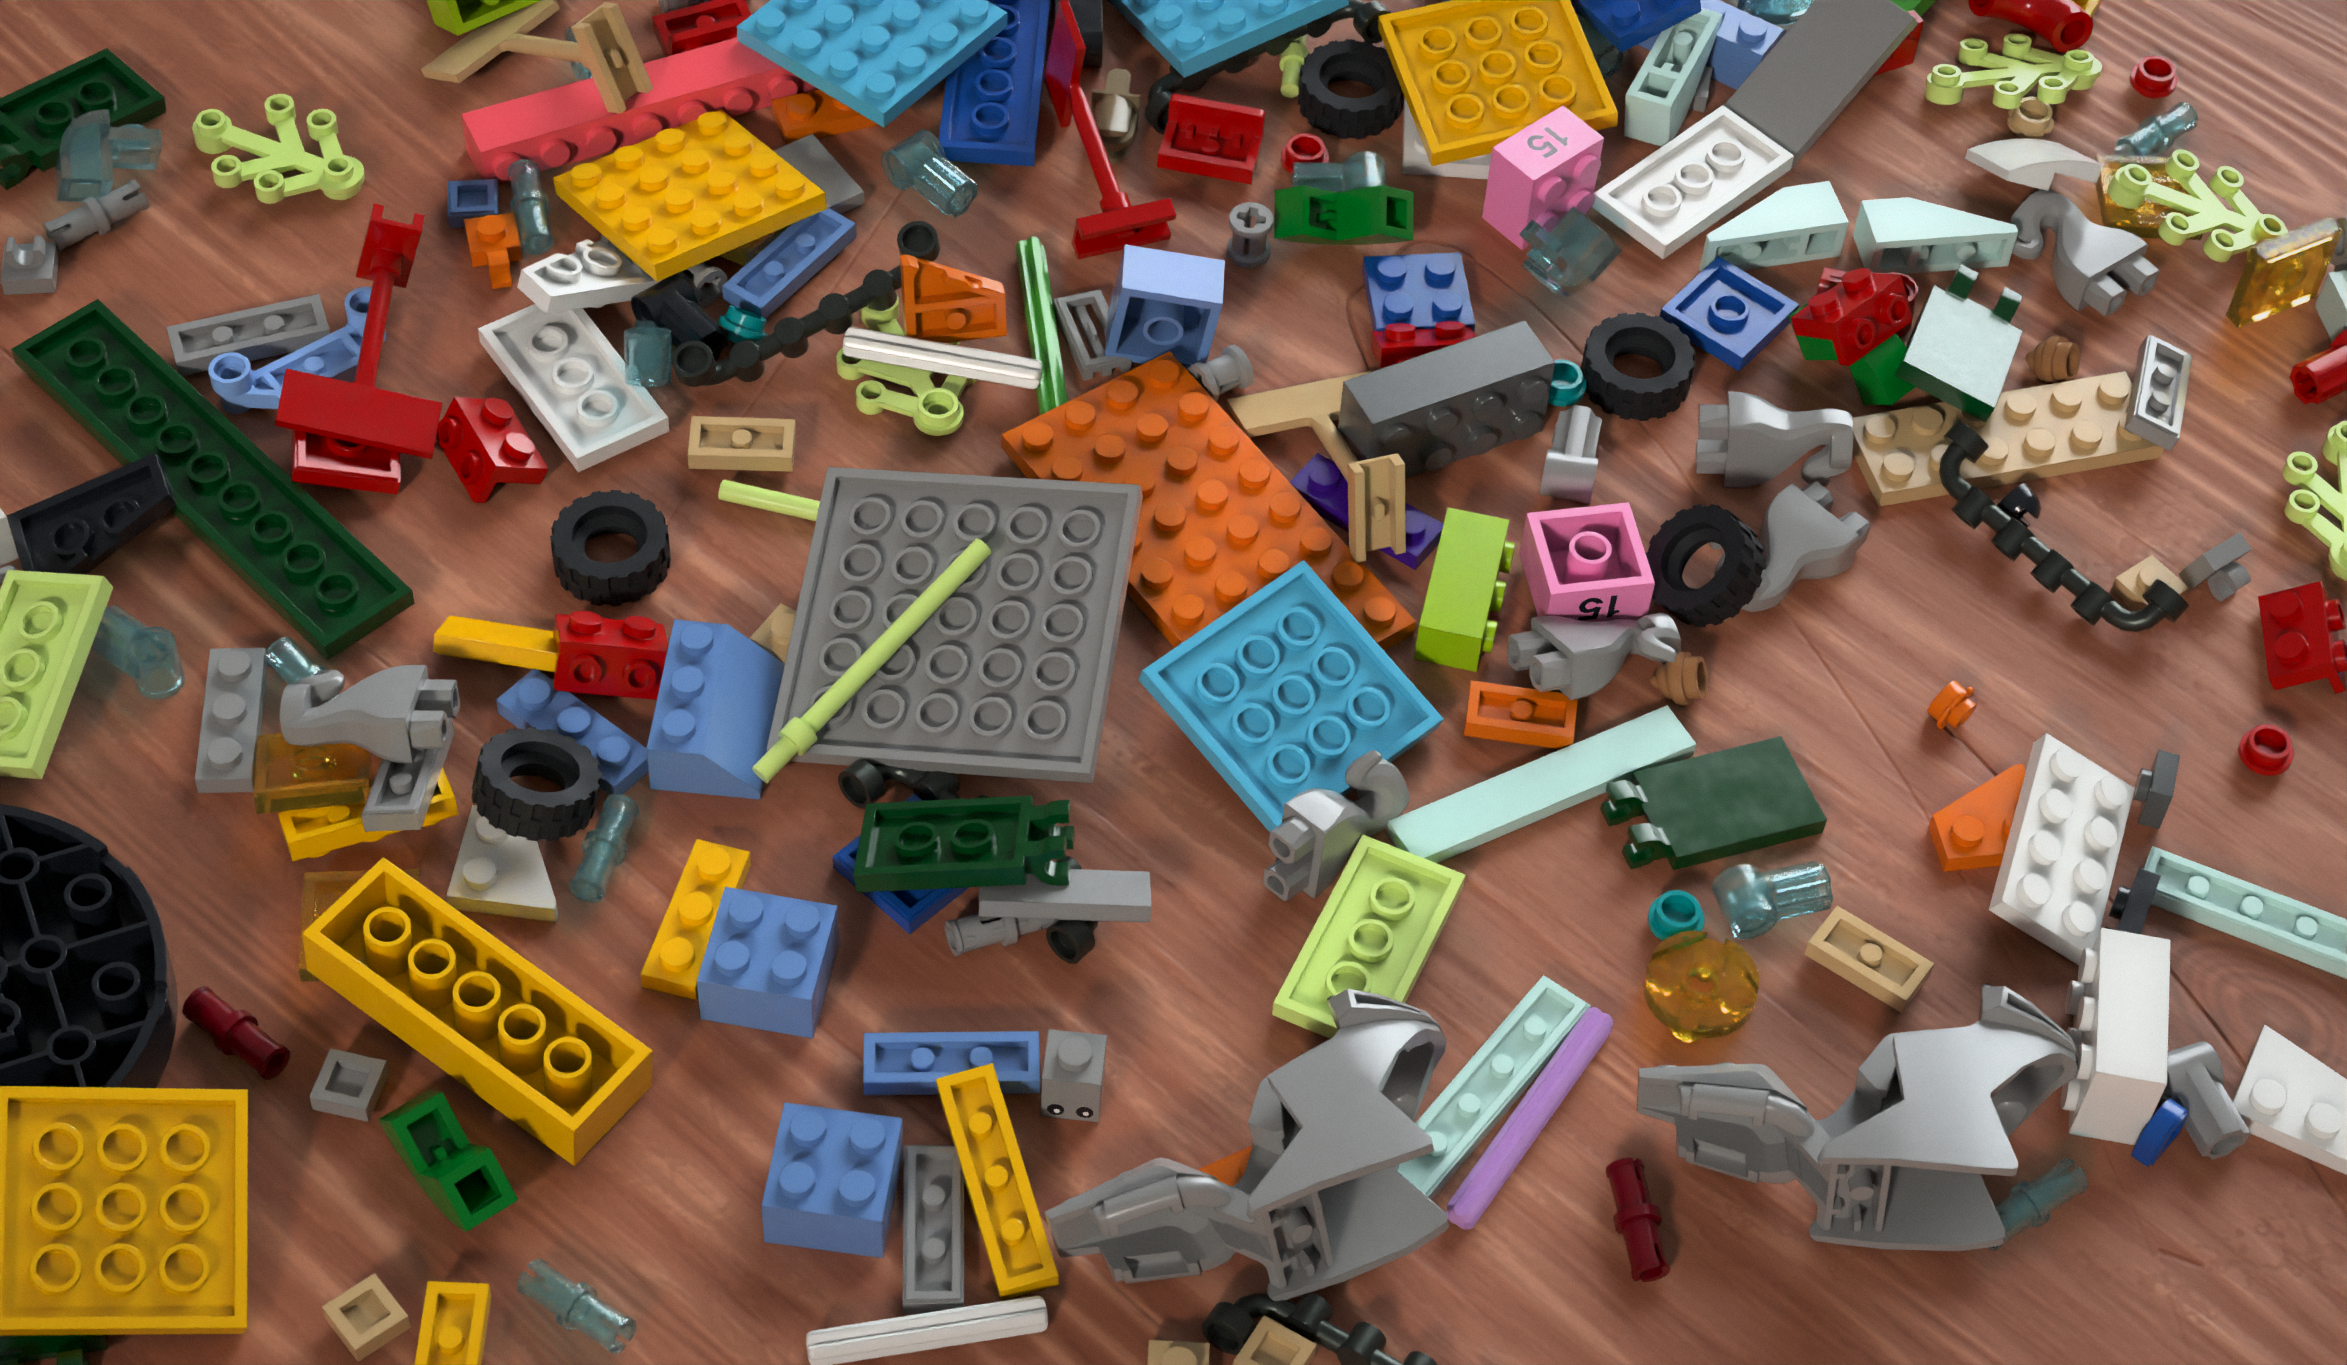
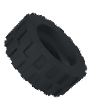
M1346 39V41L1340 42L1335 40L1327 45L1316 47L1312 54H1308L1304 58V65H1301L1298 105H1300V113L1308 119V123L1313 128L1317 127L1324 134H1332L1342 139H1365L1366 136L1372 135L1374 137L1381 134L1382 130H1388L1393 125L1394 120L1398 119L1403 92L1386 49L1376 47L1366 41L1357 42L1355 39ZM1352 80L1372 87L1374 94L1363 98H1346L1332 93L1327 87L1328 84L1336 81Z
M1636 312V314L1621 313L1614 318L1608 317L1602 320L1598 327L1595 325L1590 332V337H1587L1581 364V370L1586 380L1585 392L1589 394V399L1595 405L1598 404L1603 408V411L1610 415L1613 413L1626 420L1631 418L1639 419V421H1648L1650 418L1656 417L1659 419L1665 417L1670 411L1674 412L1680 408V403L1682 401L1685 402L1688 396L1695 366L1694 347L1690 346L1691 340L1686 334H1682L1679 331L1678 326L1673 323L1670 324L1664 321V318L1656 315L1653 317L1645 315L1646 313ZM1620 355H1642L1659 363L1662 366V373L1660 376L1650 379L1633 378L1617 371L1613 367V360Z
M611 490V492L602 493L601 491L592 492L589 496L573 500V504L568 508L564 507L559 512L558 520L553 522L550 539L556 578H560L561 586L566 591L572 592L573 597L580 601L584 599L590 601L592 605L601 606V604H611V607L621 606V603L630 601L633 603L641 600L642 596L650 595L657 589L656 586L660 582L663 583L667 576V568H670L671 563L668 525H666L663 513L656 510L655 504L650 500L646 501L640 498L638 494L632 492L630 494L622 493L621 490ZM609 533L629 535L637 543V550L633 556L613 563L590 560L586 556L584 548L590 539Z
M1702 504L1693 505V508L1688 510L1682 509L1675 513L1676 516L1671 520H1666L1660 526L1661 529L1656 536L1653 535L1649 542L1650 547L1646 557L1655 581L1652 598L1682 623L1687 625L1692 623L1696 627H1706L1708 624L1715 626L1723 623V620L1729 617L1733 618L1739 614V610L1745 604L1748 605L1754 598L1752 595L1756 588L1760 587L1762 570L1765 569L1766 560L1763 559L1762 555L1764 548L1762 543L1756 539L1758 535L1729 510H1723L1720 506L1710 504V506H1703ZM1709 542L1720 544L1724 549L1725 559L1716 576L1699 589L1687 587L1682 579V574L1690 557L1700 547Z
M525 727V729L516 730V728L506 730V733L501 735L497 733L492 736L488 744L484 743L482 746L472 785V801L476 803L477 812L481 817L484 816L489 820L488 823L496 829L500 828L506 831L508 835L514 837L521 836L532 841H538V839L556 841L565 836L569 838L576 835L578 830H584L588 826L590 818L592 819L602 780V772L599 771L600 764L597 758H593L591 751L585 745H580L576 742V739L568 735L563 736L558 734L557 731L549 729L539 730L536 727ZM522 775L537 776L558 784L564 790L558 792L533 791L519 786L509 778Z

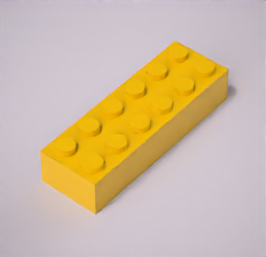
M384 857L302 933L307 971L573 1166L595 1146L652 1086L653 1050Z

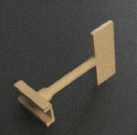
M541 0L476 28L421 69L425 78L461 83L504 51L578 62L590 70L607 111L618 114L627 109L624 102L635 93H648L653 89V85L618 3L604 2L571 27L577 42L526 35L560 9L555 0Z
M1371 371L1227 399L1229 412L1240 429L1249 438L1309 426L1314 430L1348 483L1349 552L1356 563L1366 561V552L1391 547L1396 555L1406 553L1405 463L1398 453L1358 461L1332 422L1339 420L1343 381L1370 373Z

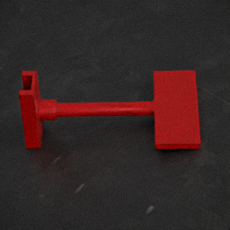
M1062 0L1058 3L1044 82L1060 127L1070 126L1073 115L1102 196L1100 201L1102 213L1077 218L1072 239V246L1077 260L1123 250L1125 244L1141 246L1168 240L1171 237V232L1167 221L1175 220L1177 215L1171 198L1131 206L1127 194L1120 191L1090 105L1079 83L1086 47L1069 0Z
M374 203L356 272V277L371 280L373 283L354 382H347L286 368L274 426L432 459L442 402L383 390L375 386L393 286L402 288L407 286L421 237L425 215L414 213L411 225L382 218L384 206Z

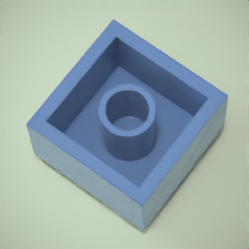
M1125 244L1108 310L1104 356L1127 357L1126 359H1132L1134 363L1145 364L1170 351L1186 369L1197 362L1206 363L1223 305L1225 260Z
M725 887L697 978L700 1019L813 1039L839 947L838 906Z
M784 1102L761 1205L764 1242L883 1258L903 1159V1118Z

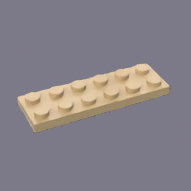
M2126 371L2001 392L1995 409L1986 423L1946 402L1852 417L1853 455L1878 507L1949 495L1942 485L1939 468L1941 457L1950 445L1945 440L1944 435L1958 420L1974 430L1989 446L1975 463L1965 458L1960 465L1962 478L1978 489L2161 458L2164 448L2125 429L2133 385Z

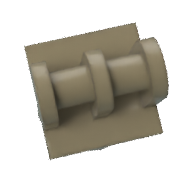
M1121 68L1109 71L1104 91L1092 89L1091 111L1111 165L1117 164L1126 157L1128 148L1134 140L1135 132H1138L1140 95L1130 94L1131 75L1128 71Z

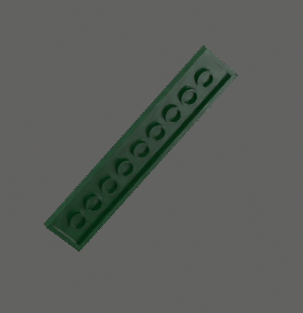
M99 299L11 349L15 363L123 466L156 453L164 463L177 503L170 511L326 660L337 655L415 604L413 591L301 486L296 482H292L288 474Z

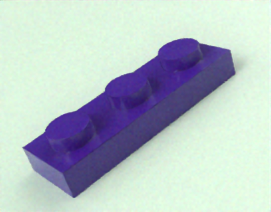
M1317 453L1290 483L1321 517L1349 532L1348 483L1333 461ZM1405 502L1406 553L1396 555L1391 547L1379 550L1416 570L1439 545L1443 523Z

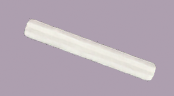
M849 327L843 339V354L852 358L1032 390L1038 388L1042 377V362L1038 359L857 327Z
M1037 1295L812 1330L806 1335V1349L810 1365L841 1364L1044 1332L1048 1327V1312L1043 1297Z

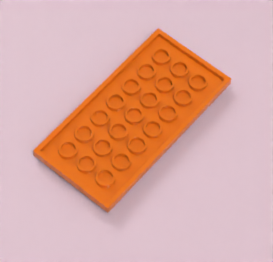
M1170 351L1002 434L1001 448L1027 478L1140 485L1143 499L1126 593L1174 648L1303 560L1383 650L1414 634L1416 625L1414 618L1363 562L1356 563L1349 552V547Z

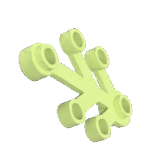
M2013 33L2004 37L2003 56L1987 52V42L1977 38H1967L1960 42L1958 60L1966 65L1982 66L1991 70L1961 73V70L1954 65H1937L1927 76L1925 97L1936 104L1951 105L1962 100L1964 88L1995 85L1993 104L2003 109H2015L2021 105L2022 98L2039 82L2037 98L2047 104H2059L2065 101L2066 93L2070 89L2085 90L2093 87L2095 79L2101 75L2102 64L2090 52L2084 50H2071L2065 55H2058L2031 48L2032 39L2024 34ZM2022 60L2028 61V62H2031V63H2034V64H2036V65H2033V64H2030V63H2026V62H2022Z
M275 94L268 97L264 103L267 120L275 126L280 143L232 126L230 118L217 109H207L200 112L193 123L192 130L195 144L204 153L219 154L231 147H235L262 157L241 162L239 158L233 155H223L217 157L212 162L211 169L215 184L222 188H233L243 181L254 179L256 196L263 203H277L284 197L321 189L331 199L346 200L358 194L364 182L365 173L362 163L358 159L343 155L336 136L338 134L336 115L331 110H314L308 114L306 119L309 136L319 142L323 158L305 152L294 122L296 118L294 100L289 95ZM291 170L304 172V174L285 179L281 173Z
M2178 149L2174 151L2165 165V170L2191 196L2152 182L2150 173L2144 167L2137 164H2128L2126 167L2118 169L2107 186L2110 198L2122 207L2137 208L2142 205L2146 198L2191 215L2186 217L2183 214L2171 212L2165 217L2158 228V233L2165 242L2171 245H2182L2187 238L2214 230L2204 243L2203 249L2209 258L2217 262H2227L2232 255L2248 251L2259 258L2269 259L2274 257L2275 254L2282 253L2290 243V235L2284 223L2274 215L2261 214L2242 193L2240 188L2244 183V179L2236 169L2229 166L2219 167L2209 182L2210 190L2195 173L2199 167L2197 157L2187 150ZM2212 191L2216 195L2225 198L2235 212L2227 210ZM2222 227H2223V228L2229 229V230L2234 231V232H2237V233H2236V234H2231L2230 232H2228V231H2226V230H2223V229H2219V228H2222Z
M898 294L896 303L888 310L878 311L869 305L859 310L861 321L869 329L904 336V332L897 322L899 317ZM952 342L948 344L959 345L960 342ZM843 348L836 355L837 373L842 378L856 380L867 374L910 387L916 396L887 390L881 382L867 380L860 383L856 388V406L860 412L867 415H875L887 409L913 417L914 424L920 431L933 436L951 434L962 425L964 409L958 399L965 386L971 385L977 380L948 375L941 388H935L931 381L934 372L847 357L843 354ZM850 361L857 362L856 364H847ZM867 396H875V397H877V398H875V399H867V398H865V397H867Z
M2342 421L2330 428L2322 446L2325 458L2337 465L2339 492L2315 473L2318 463L2312 455L2305 452L2291 453L2286 460L2282 474L2287 482L2302 488L2291 493L2284 510L2287 518L2294 523L2302 524L2329 547L2328 557L2331 570L2336 576L2347 581V421ZM2320 504L2341 521L2342 531L2318 513Z

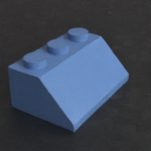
M1700 0L1702 9L1723 14L1722 23L1705 66L1713 67L1711 79L1737 90L1787 31L1721 0ZM1660 33L1637 45L1651 51Z
M674 619L646 749L650 789L760 800L764 781L754 773L752 767L767 753L766 749L785 663L728 624Z

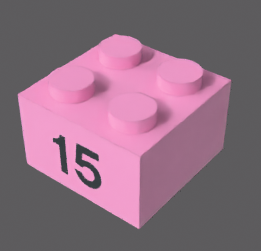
M1561 106L1492 148L1482 218L1518 248L1524 250L1538 240L1549 238L1556 229L1570 220L1583 217L1594 203V190L1597 174L1601 166L1600 157L1604 137L1565 106Z
M1629 502L1526 514L1519 554L1538 616H1560L1579 621L1597 622L1613 619L1638 620L1648 615L1655 581Z

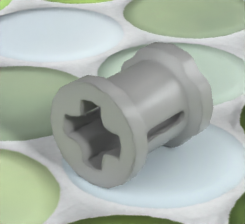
M1246 202L1237 205L1232 209L1229 216V226L1233 231V237L1227 243V256L1237 266L1256 268L1259 265L1265 264L1270 257V244L1267 241V234L1273 228V214L1267 207L1259 203ZM1254 216L1256 223L1254 228H1251V217ZM1246 242H1249L1248 254L1244 253Z
M705 262L677 273L689 283L701 308H705L717 301L723 294L722 285L727 282V275L719 267H710ZM705 282H708L710 284V287L707 288L703 284Z
M1235 344L1225 347L1222 350V355L1204 364L1197 362L1187 368L1188 372L1215 401L1219 400L1220 395L1236 387L1245 389L1254 382L1251 363L1245 352Z

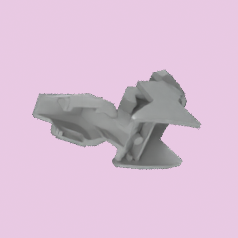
M1986 983L1981 988L1979 1021L1971 1026L1892 1033L1885 1036L1858 1068L1856 1089L1840 1108L1826 1119L1815 1120L1800 1099L1766 1065L1734 1064L1728 1062L1706 1066L1677 1067L1674 1065H1661L1655 1068H1638L1637 1113L1675 1124L1677 1156L1685 1158V1162L1756 1184L1759 1181L1766 1183H1788L1797 1180L1817 1205L1816 1220L1812 1222L1809 1228L1810 1237L1816 1242L1890 1250L1966 1251L1995 1247L2004 1243L2006 1230L1981 1174L2016 1175L2018 1160L2008 1137L2055 1090L2074 1078L2078 1071V1053L2071 1036L2033 1003L2005 986L1994 987Z
M1346 989L1336 996H1329L1327 998L1328 1007L1338 1030L1333 1038L1303 1053L1272 1072L1259 1084L1248 1121L1253 1147L1246 1170L1237 1184L1229 1186L1218 1181L1215 1176L1171 1159L1161 1157L1152 1159L1045 1211L1056 1251L1061 1258L1101 1253L1115 1282L1125 1281V1284L1202 1275L1201 1271L1213 1269L1229 1261L1238 1252L1265 1266L1270 1279L1267 1294L1273 1301L1288 1300L1347 1281L1416 1251L1449 1228L1447 1213L1398 1172L1401 1163L1434 1151L1432 1138L1414 1123L1432 1073L1445 1052L1447 1040L1443 1035L1440 1025L1426 1011L1380 994Z

